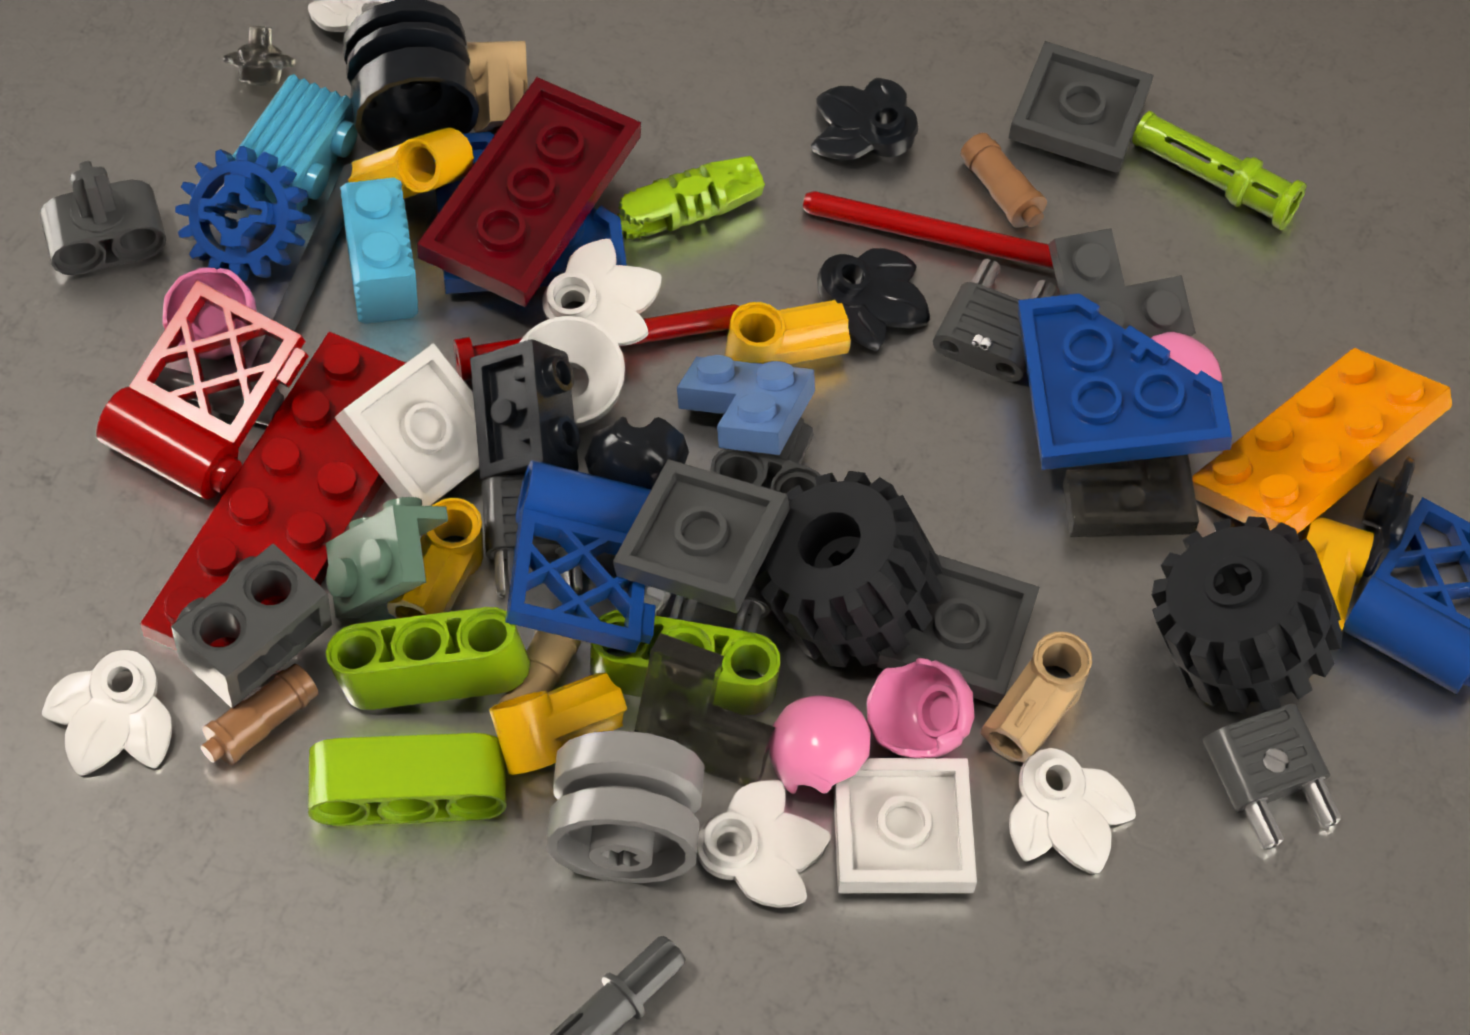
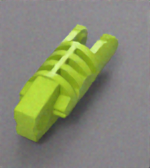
M752 156L706 163L696 169L691 168L683 173L669 175L665 179L654 180L652 184L637 188L634 192L630 191L620 198L618 207L620 213H617V216L621 220L623 237L625 240L640 239L641 236L647 237L665 230L671 232L682 226L692 225L697 221L708 220L712 216L723 215L761 196L765 183Z

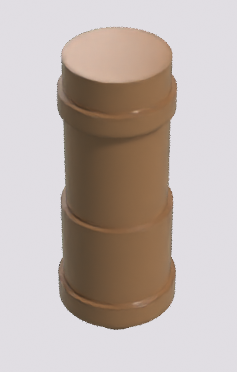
M979 133L970 138L963 145L960 156L965 161L967 168L972 173H975L989 190L991 197L1007 215L1008 221L1015 228L1038 225L1044 218L1043 211L1047 206V199L1040 191L1034 188L1020 170L1016 169L1002 152L1000 145L987 133Z
M293 664L286 670H281L275 675L273 680L249 698L242 700L234 708H231L218 719L210 721L203 727V733L207 741L201 745V749L205 756L213 763L221 758L227 764L234 765L242 758V755L266 738L270 731L298 710L304 709L312 699L318 696V689L314 681L298 664Z

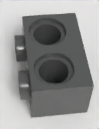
M273 543L257 557H247L237 564L231 571L227 581L206 598L200 597L190 602L181 611L171 629L179 659L231 708H234L332 625L328 593ZM273 596L287 598L276 605L261 604L263 600ZM230 637L236 639L235 642L226 647L210 646L213 641L219 638Z

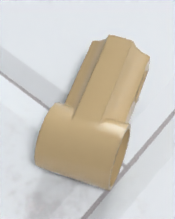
M525 41L467 42V51L470 57L469 69L474 79L479 104L477 123L474 127L475 133L491 132L495 135L527 91Z
M1069 632L1047 634L1037 643L1030 662L982 727L981 735L990 743L993 751L1010 762L1024 763L1027 758L1034 755L1041 748L1065 712L1079 701L1092 666V653L1088 645L1079 636ZM1059 666L1070 673L1071 677L1067 679L1054 677L1046 671L1045 667Z

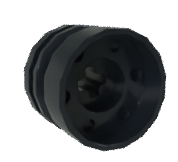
M394 0L375 5L357 16L344 33L342 50L344 61L347 65V79L351 85L350 99L355 128L361 140L378 152L399 145L408 139L439 129L453 128L462 134L470 133L477 123L479 104L474 79L469 69L470 57L466 48L465 31L459 17L444 5L427 0Z

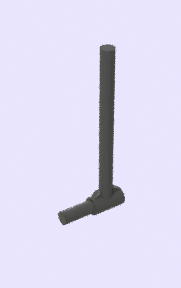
M345 165L273 318L274 321L293 331L296 330L344 224L340 187L345 183H349L348 179L352 173V165ZM265 335L251 368L270 363L282 342ZM164 367L155 381V385L168 392L195 385L192 374ZM259 380L251 382L252 390ZM241 385L208 395L213 411L234 417L237 416L245 403ZM278 387L259 415L256 423L268 426L282 405L284 395L280 393Z

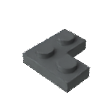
M1112 228L1056 238L1048 244L1060 296L1080 293L1099 305V313L1124 329L1130 325L1149 338L1166 332L1182 333L1188 336L1196 334L1182 275L1125 286Z

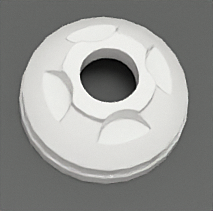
M562 316L539 323L525 334L520 342L533 339L567 353L571 367L580 369L587 375L589 379L587 389L582 395L572 399L574 421L577 428L593 424L610 412L617 403L624 386L625 365L622 351L608 330L598 323L583 317Z

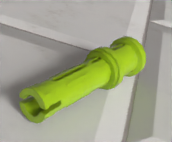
M1148 111L1142 117L1132 137L1134 145L1141 146L1182 170L1188 171L1226 191L1225 198L1229 200L1231 205L1239 207L1244 204L1271 218L1272 226L1279 230H1283L1290 222L1307 188V184L1301 180H1296L1292 183L1263 168V161L1256 157H1246L1244 160H1241L1208 143L1204 139L1156 116L1152 111ZM1171 143H1175L1191 151L1192 153L1210 161V163H1206L1186 153L1185 151L1171 145ZM1224 170H1227V171L1233 173V176H1230V175H1228L1227 173H1225V172H1223V171H1224ZM1258 189H1263L1264 191L1276 196L1277 198H1273L1261 192Z

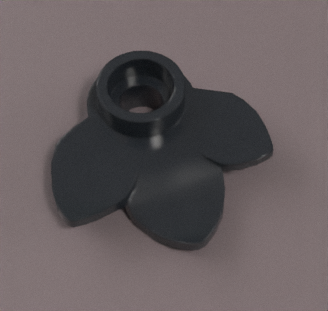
M875 78L869 82L864 90L854 86H837L821 93L816 98L819 112L830 123L829 127L811 144L812 151L819 155L835 159L853 160L872 151L878 156L895 157L907 152L914 144L915 136L918 132L917 116L912 109L907 107V93L892 80Z
M872 248L858 258L847 254L834 255L824 262L818 272V293L823 302L836 300L837 303L843 304L848 317L850 338L866 348L874 351L880 349L886 336V326L916 328L926 326L930 320L929 308L924 295L914 284L909 282L917 266L909 257L898 251Z
M1410 456L1405 459L1403 467L1394 481L1381 476L1378 477L1367 502L1361 523L1372 526L1375 530L1370 555L1362 575L1369 578L1374 573L1385 548L1394 551L1399 547L1406 532L1414 495L1407 493L1415 469V460Z

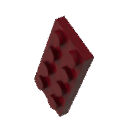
M536 77L417 243L418 259L526 307L641 138V122Z

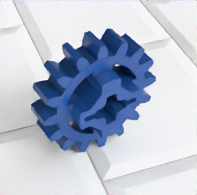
M239 146L235 160L231 153L221 149L215 151L216 167L213 168L198 162L195 165L196 171L201 177L198 184L183 182L181 188L191 195L189 204L175 207V213L189 217V225L184 226L178 231L179 238L197 242L189 255L192 259L201 262L210 259L208 268L231 270L242 281H247L250 268L256 276L268 278L271 276L269 263L271 260L288 266L291 260L285 248L288 244L303 246L305 240L295 233L297 224L311 222V216L298 211L296 204L305 200L308 197V193L299 187H289L297 173L294 169L287 166L277 168L278 157L263 151L257 158L255 150ZM261 178L271 187L277 203H272L265 195L266 184L260 182ZM248 206L253 210L262 212L260 215L249 214V217L239 218L238 222L236 219L225 216L227 213L237 214V211L247 210ZM210 225H214L220 232V245L215 240ZM271 234L269 239L262 245V241Z

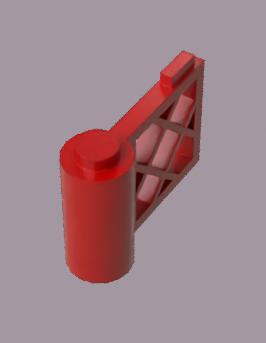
M196 280L129 387L120 389L105 405L97 424L96 437L102 444L203 499L209 500L218 493L224 494L238 471L242 468V463L238 460L239 447L279 383L289 388L308 359V354L301 350L306 341L299 333ZM208 303L223 311L228 332L195 341L192 323L204 304ZM236 319L248 324V326L238 328ZM263 335H268L282 342L270 363L247 369L241 342ZM184 337L185 344L178 346ZM231 345L237 372L204 381L198 354ZM189 358L195 385L168 392L154 384L166 364ZM259 380L252 390L251 382ZM241 385L245 403L232 424L229 425L214 417L208 395ZM198 398L200 409L186 401Z

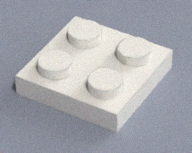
M434 343L360 396L335 417L398 498L417 497L422 500V506H431L479 468L473 392Z
M867 758L854 776L833 785L838 893H974L977 877L968 758Z

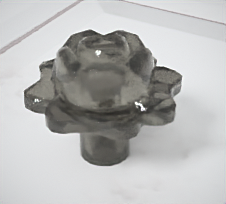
M249 26L248 44L242 45L238 52H231L223 56V62L237 67L238 80L244 83L248 81L250 85L266 86L269 83L278 84L283 69L296 66V59L288 55H282V51L272 45V27Z

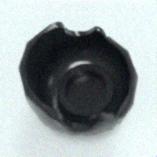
M620 417L614 425H609L594 433L584 459L588 473L591 475L652 490L667 460L670 459L685 464L689 449L684 435L665 419L656 417L647 426L639 428L631 426L626 417Z

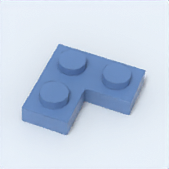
M724 355L696 356L677 386L678 408L724 414L717 425L719 448L780 455L815 392L814 369L792 367L790 364L781 361L761 364L733 361L730 357Z

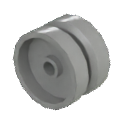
M614 730L587 733L568 740L557 751L553 795L558 801L550 807L546 839L547 852L558 864L578 874L604 881L624 883L662 882L684 875L696 864L700 821L694 814L701 809L704 763L694 751L680 743L649 733Z

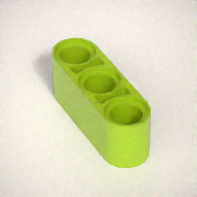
M482 607L350 625L334 634L328 642L325 652L327 662L345 698L352 706L361 710H375L501 694L512 691L521 685L528 676L530 669L529 657L517 626L505 623L507 611L498 607Z
M618 610L607 612L598 618L601 622L624 627L625 618ZM655 615L654 632L650 644L640 642L635 653L626 656H614L606 652L610 647L590 643L591 675L607 673L611 681L620 687L625 695L738 715H756L764 712L773 703L776 696L780 670V653L770 639L757 633ZM678 658H688L695 661L697 665L690 668H681L672 664L671 661ZM751 669L760 673L762 677L745 679L738 676L735 672Z
M485 733L333 738L317 742L309 749L308 815L312 820L321 824L350 826L476 821L499 816L505 812L507 807L506 764L498 737Z

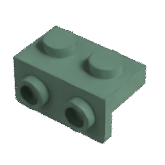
M417 497L392 499L382 504L383 510L372 517L360 518L350 522L349 530L328 541L326 549L329 566L326 582L328 590L333 596L335 618H359L426 583L420 536L448 521L447 507L422 506V500Z

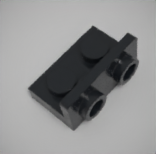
M530 339L471 357L480 479L485 480L499 475L525 474L531 460L578 471L577 450L580 445V435L574 421L572 400L574 373L567 353Z

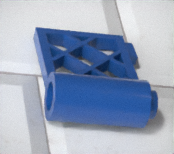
M531 460L522 482L515 520L518 523L505 623L631 653L636 652L640 642L650 644L654 632L656 605L644 603L645 585L621 577L613 579L595 557L603 553L616 556L651 489ZM533 536L557 541L568 554L549 563L532 544ZM577 566L597 586L580 596L560 576V574ZM544 583L562 605L551 610L526 604V591ZM608 598L625 618L624 627L601 622L589 607Z
M1422 497L1410 516L1406 532L1399 547L1394 551L1389 550L1376 573L1371 577L1358 598L1343 627V632L1456 695L1463 684L1470 687V619L1458 613L1452 602L1455 599L1470 598V522ZM1424 522L1446 534L1451 546L1428 549L1419 530L1421 524ZM1408 545L1410 546L1411 551H1405ZM1459 561L1468 582L1444 585L1435 564ZM1419 566L1428 587L1413 588L1391 576V573L1397 568Z

